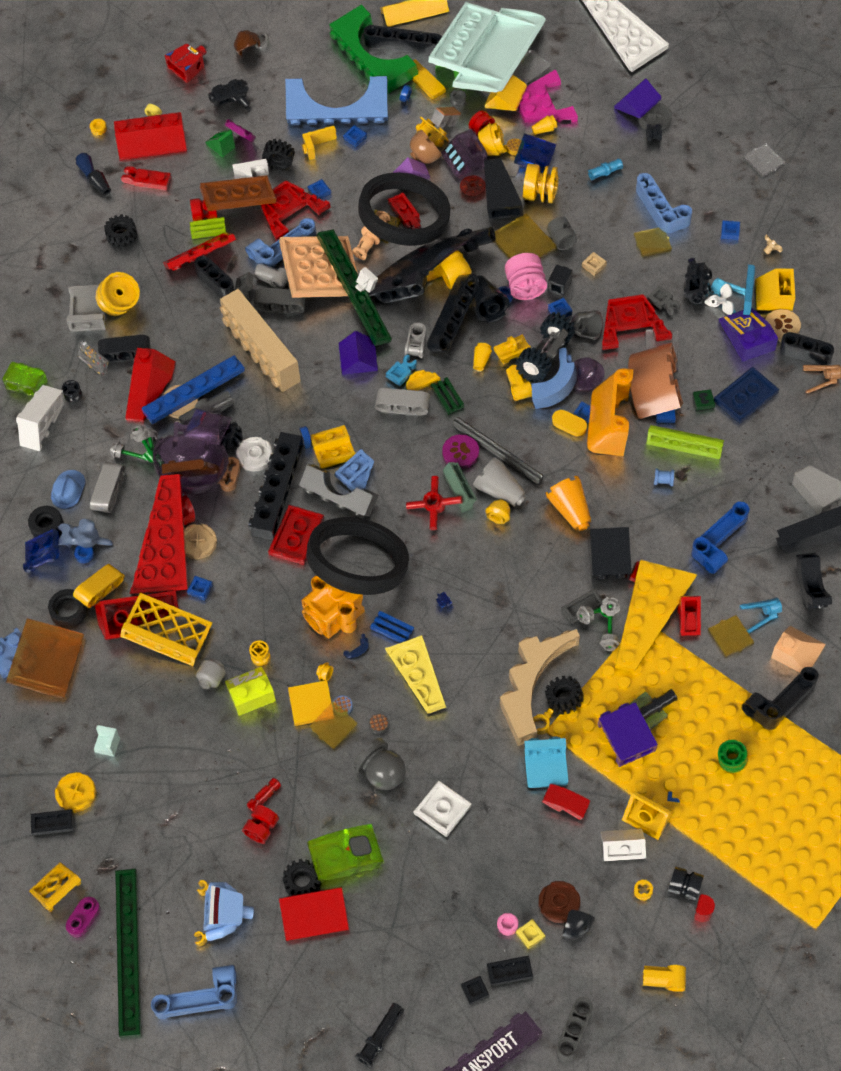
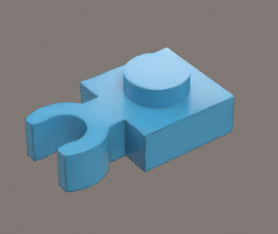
M406 355L403 358L402 364L397 361L386 372V378L401 386L412 374L411 370L416 368L417 360L408 363L410 356Z

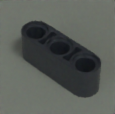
M200 256L195 260L198 277L221 298L235 291L233 280L210 258Z
M787 332L782 336L780 351L783 355L809 363L829 365L833 358L834 347L828 342Z
M133 335L101 339L98 341V359L101 362L104 361V363L134 360L137 348L150 349V338L147 335Z

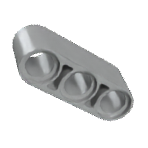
M381 388L377 391L375 408L377 411L384 413L423 416L428 413L430 395L424 391Z
M104 462L91 497V510L111 513L124 477V465Z

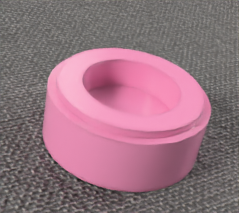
M511 913L502 914L497 920L499 932L505 936L515 934L518 929L517 917Z

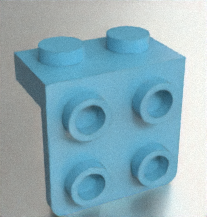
M551 737L546 740L532 738L524 742L527 786L529 788L548 787L549 784L566 786L568 784L566 738Z

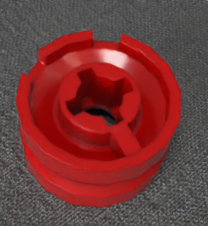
M478 111L471 118L469 129L478 136V132L489 123L494 124L495 119L489 116L486 111Z

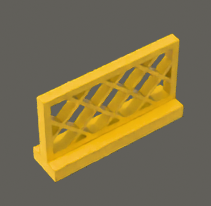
M140 593L127 621L122 627L120 637L194 666L213 622ZM141 601L150 603L151 608L142 611L140 608ZM165 609L170 616L160 619L157 611ZM154 612L157 620L147 623L144 615ZM141 616L144 623L143 625L136 626L131 624L133 618ZM185 617L188 623L178 626L175 618ZM172 619L175 627L165 630L162 622ZM159 624L162 632L156 634L151 632L149 627ZM202 624L206 626V629L203 632L196 633L193 625ZM190 627L193 635L184 638L180 630ZM177 631L180 639L176 641L170 640L167 634ZM195 639L198 644L196 650L189 648L186 641Z

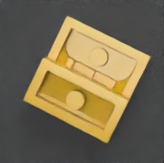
M345 425L310 435L316 458L322 469L347 462L356 454Z

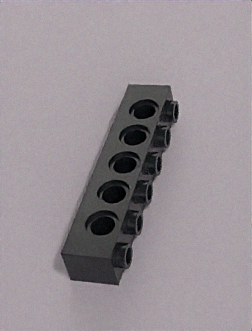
M280 432L279 438H276L274 441L275 450L269 457L270 466L264 473L265 482L259 489L260 498L254 504V516L250 518L248 524L252 537L273 540L276 535L304 446L302 436Z

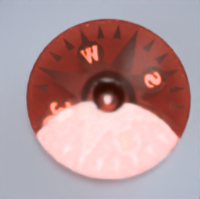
M476 175L467 176L460 182L461 191L468 196L480 195L486 188L485 181Z

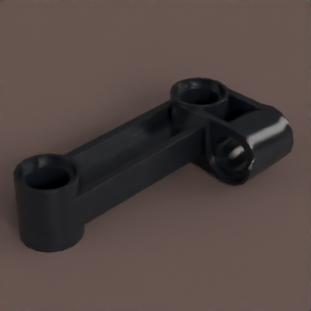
M805 667L773 701L755 692L741 705L742 710L764 728L773 730L815 689L819 673L813 667Z

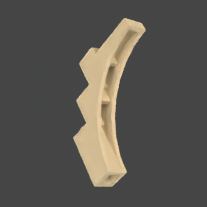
M577 629L564 631L561 635L554 638H545L542 642L539 641L537 636L532 638L526 637L519 642L518 652L524 664H516L509 669V679L515 691H507L500 696V707L518 746L523 745L529 739L537 738V729L532 717L531 708L532 695L536 683L546 667L556 657L566 650L579 645L580 635Z

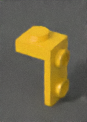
M335 126L302 134V151L304 154H307L309 160L316 159L314 145L337 139Z

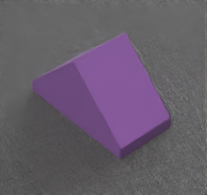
M409 157L393 172L408 173L430 179L425 164Z

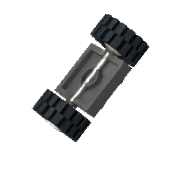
M555 312L549 314L540 327V333L544 335V339L540 341L536 348L533 347L532 350L531 347L525 348L516 360V370H519L518 373L520 375L523 374L524 379L527 377L530 382L532 379L533 382H541L550 371L552 364L549 361L558 354V348L566 346L575 334L576 328L573 327L574 323H570L571 319H566L565 314L562 316L559 312L557 314Z

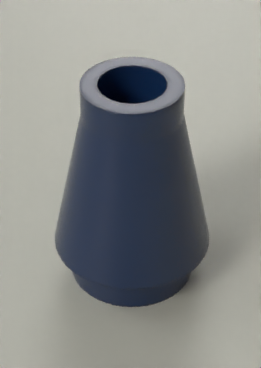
M81 153L75 158L76 165L88 179L89 174L94 171L92 158L87 153Z

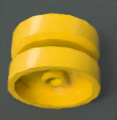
M115 272L108 275L99 284L95 298L97 305L103 312L111 316H120L136 305L140 289L132 276L123 272Z

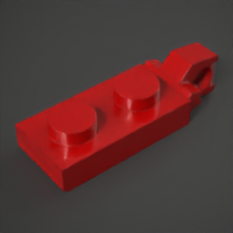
M404 193L388 199V204L406 228H421L420 215Z

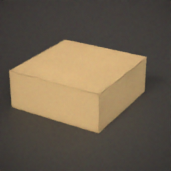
M594 252L582 262V268L594 276L607 265V261Z

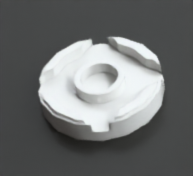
M249 437L243 440L236 450L240 466L252 472L267 468L269 466V457L273 454V447L270 442L263 440L261 437Z

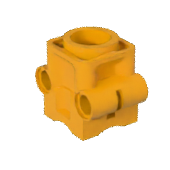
M317 575L314 576L311 580L312 591L301 600L303 607L302 615L307 623L318 634H323L328 639L340 630L345 633L354 632L357 628L356 619L365 612L362 606L363 595L339 590L321 580Z

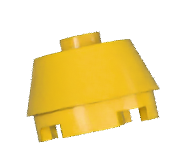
M497 122L494 124L489 123L478 132V145L486 156H501L502 153L507 152L506 144L503 145L504 135Z

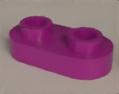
M85 897L76 906L66 922V930L72 937H81L88 931L100 912L98 901L93 897ZM91 904V908L86 910L85 906ZM80 922L78 927H73V924Z

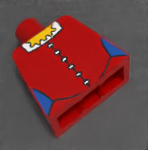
M184 44L165 55L166 65L186 83H189L204 68L203 56L207 52L202 45L194 49L189 44Z

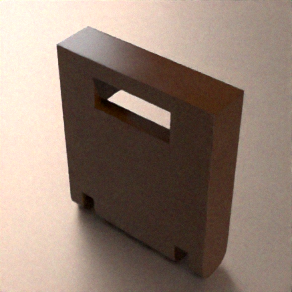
M202 459L183 462L172 460L168 464H162V474H180L181 478L217 474L220 471L217 464L205 462Z

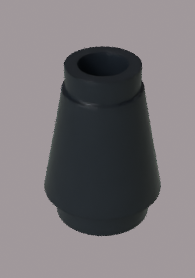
M94 170L89 174V183L100 193L107 195L111 192L103 172Z

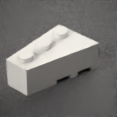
M42 385L35 392L31 401L27 402L24 410L18 414L16 419L20 446L41 451V441L44 436L48 437L50 432L47 429L51 422L55 423L64 405L63 390Z

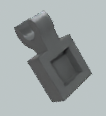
M250 272L238 277L235 285V290L239 289L249 302L250 296L248 292L252 290L254 275Z

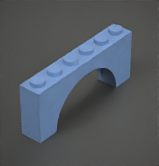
M387 76L370 77L369 86L365 94L355 103L341 108L326 107L312 100L305 91L302 78L285 79L286 120L290 125L297 126L300 123L317 125V122H324L326 125H332L334 122L351 124L353 121H358L359 124H366L368 121H375V123L388 121Z

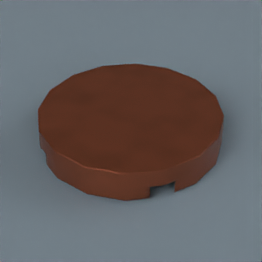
M565 881L551 882L540 892L539 909L547 920L554 923H565L570 910L579 911L580 895L570 883Z

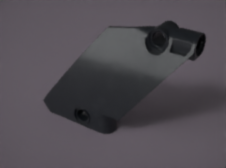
M492 227L475 231L468 228L462 230L456 236L427 243L408 253L377 276L378 280L374 290L367 293L369 296L375 295L382 303L420 296L424 293L427 282L426 276L429 275V271L433 270L461 246L464 247L466 252H472L481 245L494 243L496 241L495 231Z

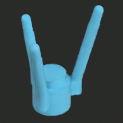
M716 278L711 286L714 292L713 295L716 294L721 297L720 289L724 284H729L732 291L745 295L746 291L745 288L720 278Z

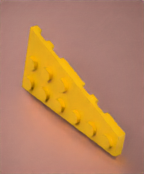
M640 560L615 668L635 672L677 608L680 596L686 594L696 579L697 574Z

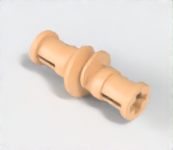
M380 210L376 212V215L384 222L388 223L390 221V216L386 212ZM364 226L361 230L363 236L357 247L352 250L354 256L361 260L367 258V253L373 245L380 243V238Z

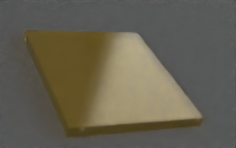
M527 213L495 231V243L509 259L522 253H533L541 259L557 249L553 241Z

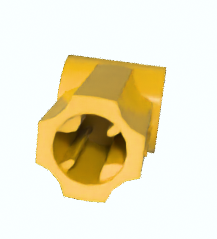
M511 365L506 369V375L511 385L514 401L532 397L530 382L523 378V374L520 375L518 373L519 370H516L517 365Z
M644 965L643 986L666 987L667 990L674 992L685 991L686 967L682 965H669L667 967Z

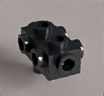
M234 79L226 85H217L208 93V98L211 103H214L215 108L230 102L238 103L240 101L246 108L251 104L245 98L249 87L243 79Z
M695 258L688 259L689 265L685 274L686 288H684V295L691 303L700 304L703 300H707L708 294L712 292L709 279H712V271L710 268L708 269L705 262L696 263Z

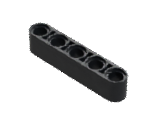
M369 25L364 28V41L367 47L430 55L442 38L437 33Z
M467 274L457 277L428 339L427 347L431 352H447L451 348L478 289L479 279L477 275Z

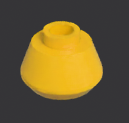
M504 500L493 501L485 510L487 517L495 523L504 524L510 520V507Z

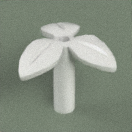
M724 284L720 289L721 297L716 294L711 295L704 303L710 307H718L722 304L723 312L732 315L734 304L732 301L727 300V298L732 296V289L729 284Z

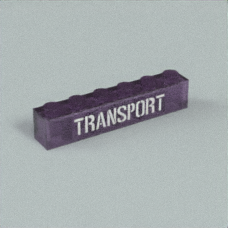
M526 1011L522 1015L517 1013L510 1019V1024L504 1028L503 1026L497 1028L492 1033L493 1037L487 1041L485 1039L480 1041L475 1046L476 1050L470 1054H463L457 1060L458 1063L452 1068L448 1066L442 1071H499L542 1038V1031Z

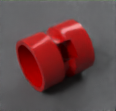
M200 198L190 199L193 221L203 220L204 217L207 219L218 218L217 210L208 211L204 200Z
M256 805L251 813L252 819L247 820L242 828V832L250 839L264 844L271 834L270 829H274L280 818L271 809L263 805Z

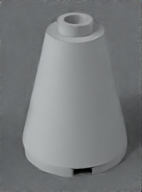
M494 457L484 467L482 474L478 475L473 483L476 489L497 499L504 500L513 507L516 505L520 506L526 499L524 496L525 490L498 457Z

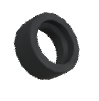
M73 589L60 590L49 600L48 610L51 619L62 628L75 627L86 617L87 607L73 597L75 591ZM74 600L78 603L79 609L72 616L60 617L56 612L59 604L64 601Z

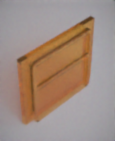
M27 618L6 683L64 699L84 634Z

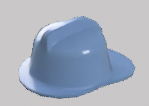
M68 470L57 477L51 492V500L56 507L69 509L78 503L85 486L84 475L76 470Z

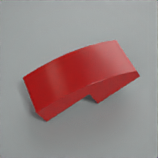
M549 784L542 802L558 812L564 810L581 820L584 818L590 800L566 788Z

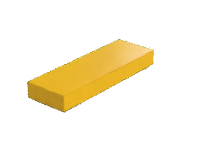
M414 59L418 75L414 76L412 80L432 100L444 94L446 88Z

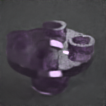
M589 357L574 361L577 369L575 390H593L603 382L604 368L598 361Z

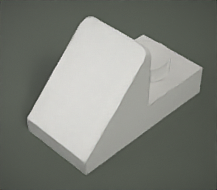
M266 159L232 165L235 179L269 175Z

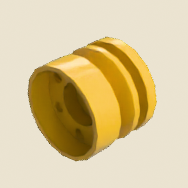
M528 163L523 186V200L535 201L537 194H540L541 202H544L546 195H548V203L552 204L559 184L558 167L553 166L552 172L549 174V166H546L544 172L540 173L539 164Z

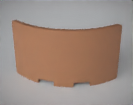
M672 343L634 353L629 357L628 369H634L630 388L639 419L678 409L683 405L678 380L674 379L673 373L677 372L676 364L678 359Z

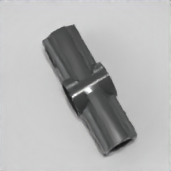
M224 390L209 400L204 398L198 401L195 408L179 417V421L187 431L204 421L210 423L217 418L218 413L234 405V400L230 393Z

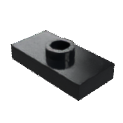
M72 809L31 814L32 836L74 831Z
M529 955L487 963L491 986L533 978Z

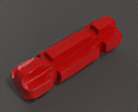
M272 778L268 782V786L265 785L254 796L255 798L247 803L249 810L253 812L256 805H263L274 794L273 791H277L281 787V783L276 778Z

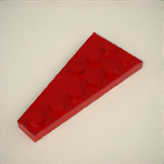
M162 475L158 482L130 594L188 590L181 475Z

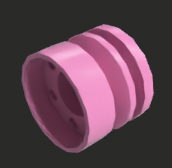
M522 253L513 256L506 262L505 273L513 298L530 300L545 292L547 281L541 259L538 255Z

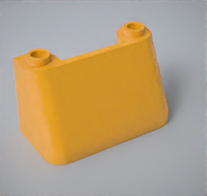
M622 368L617 370L593 390L587 437V448L591 452L624 456L629 432V421L623 416L615 415V408H618L619 403L623 400L628 402L634 369Z

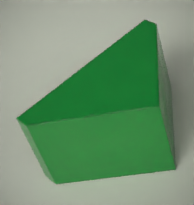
M231 129L217 132L205 142L207 146L222 157L235 149Z

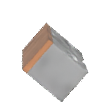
M454 107L436 108L431 122L437 127H445V125L453 127L456 125L461 113Z

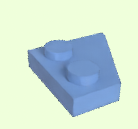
M360 449L335 472L334 476L351 492L356 487L366 488L374 460Z

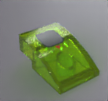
M372 824L339 830L307 842L319 881L354 876L360 871L378 869L384 862Z

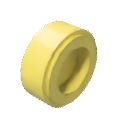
M148 104L144 110L147 116L162 115V110L154 104Z

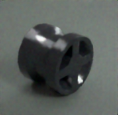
M651 124L646 125L647 142L654 139L657 141L662 140L661 124H656L655 126Z
M68 380L63 383L62 390L67 402L76 403L81 400L82 391L77 381Z

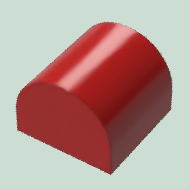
M704 894L699 896L694 916L695 921L706 922L711 919L715 903L710 896Z

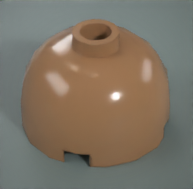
M422 129L412 137L410 141L412 152L410 155L414 160L430 164L442 156L438 148Z

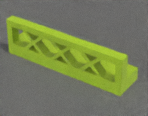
M650 425L646 444L720 459L724 440Z

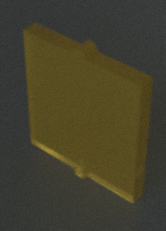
M660 228L634 233L637 242L636 247L639 248L642 257L672 251L669 236Z
M737 615L725 621L721 620L720 623L708 628L709 633L725 657L736 652L741 653L743 649L754 644L753 639Z
M333 701L309 727L319 736L320 740H324L334 750L358 723L348 715L347 710H343Z

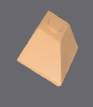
M789 626L775 645L771 658L800 673L803 668L814 666L826 644Z

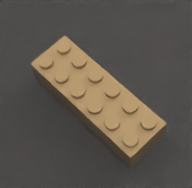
M236 289L220 299V311L223 314V323L226 327L232 329L231 331L236 339L239 338L241 340L243 348L246 351L249 350L254 362L261 365L263 373L270 376L274 387H278L284 392L301 382L298 361L241 291Z

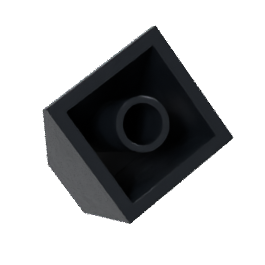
M629 527L589 529L587 540L591 577H596V580H607L608 576H615V579H626L627 575L632 574Z

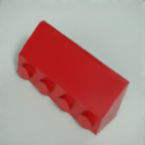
M181 112L114 121L120 161L187 151Z

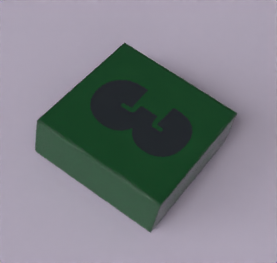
M711 389L693 392L692 396L696 411L715 408Z

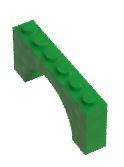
M361 4L330 23L331 31L329 34L334 41L338 42L340 48L347 52L350 60L356 62L359 70L365 72L369 81L370 77L387 76L388 94H390L418 75L417 65L408 55L397 59H380L370 55L363 49L361 39L364 35V28L373 25L371 14Z

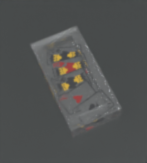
M80 342L78 357L100 376L106 375L108 360L87 342Z

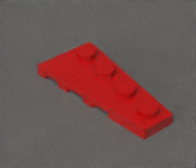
M224 232L164 261L163 264L166 269L177 270L182 267L181 264L191 263L197 257L207 255L217 248L224 247L228 243L235 241L236 238L233 233Z

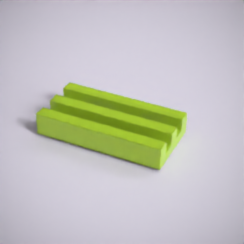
M224 217L189 222L192 239L218 236L226 232Z

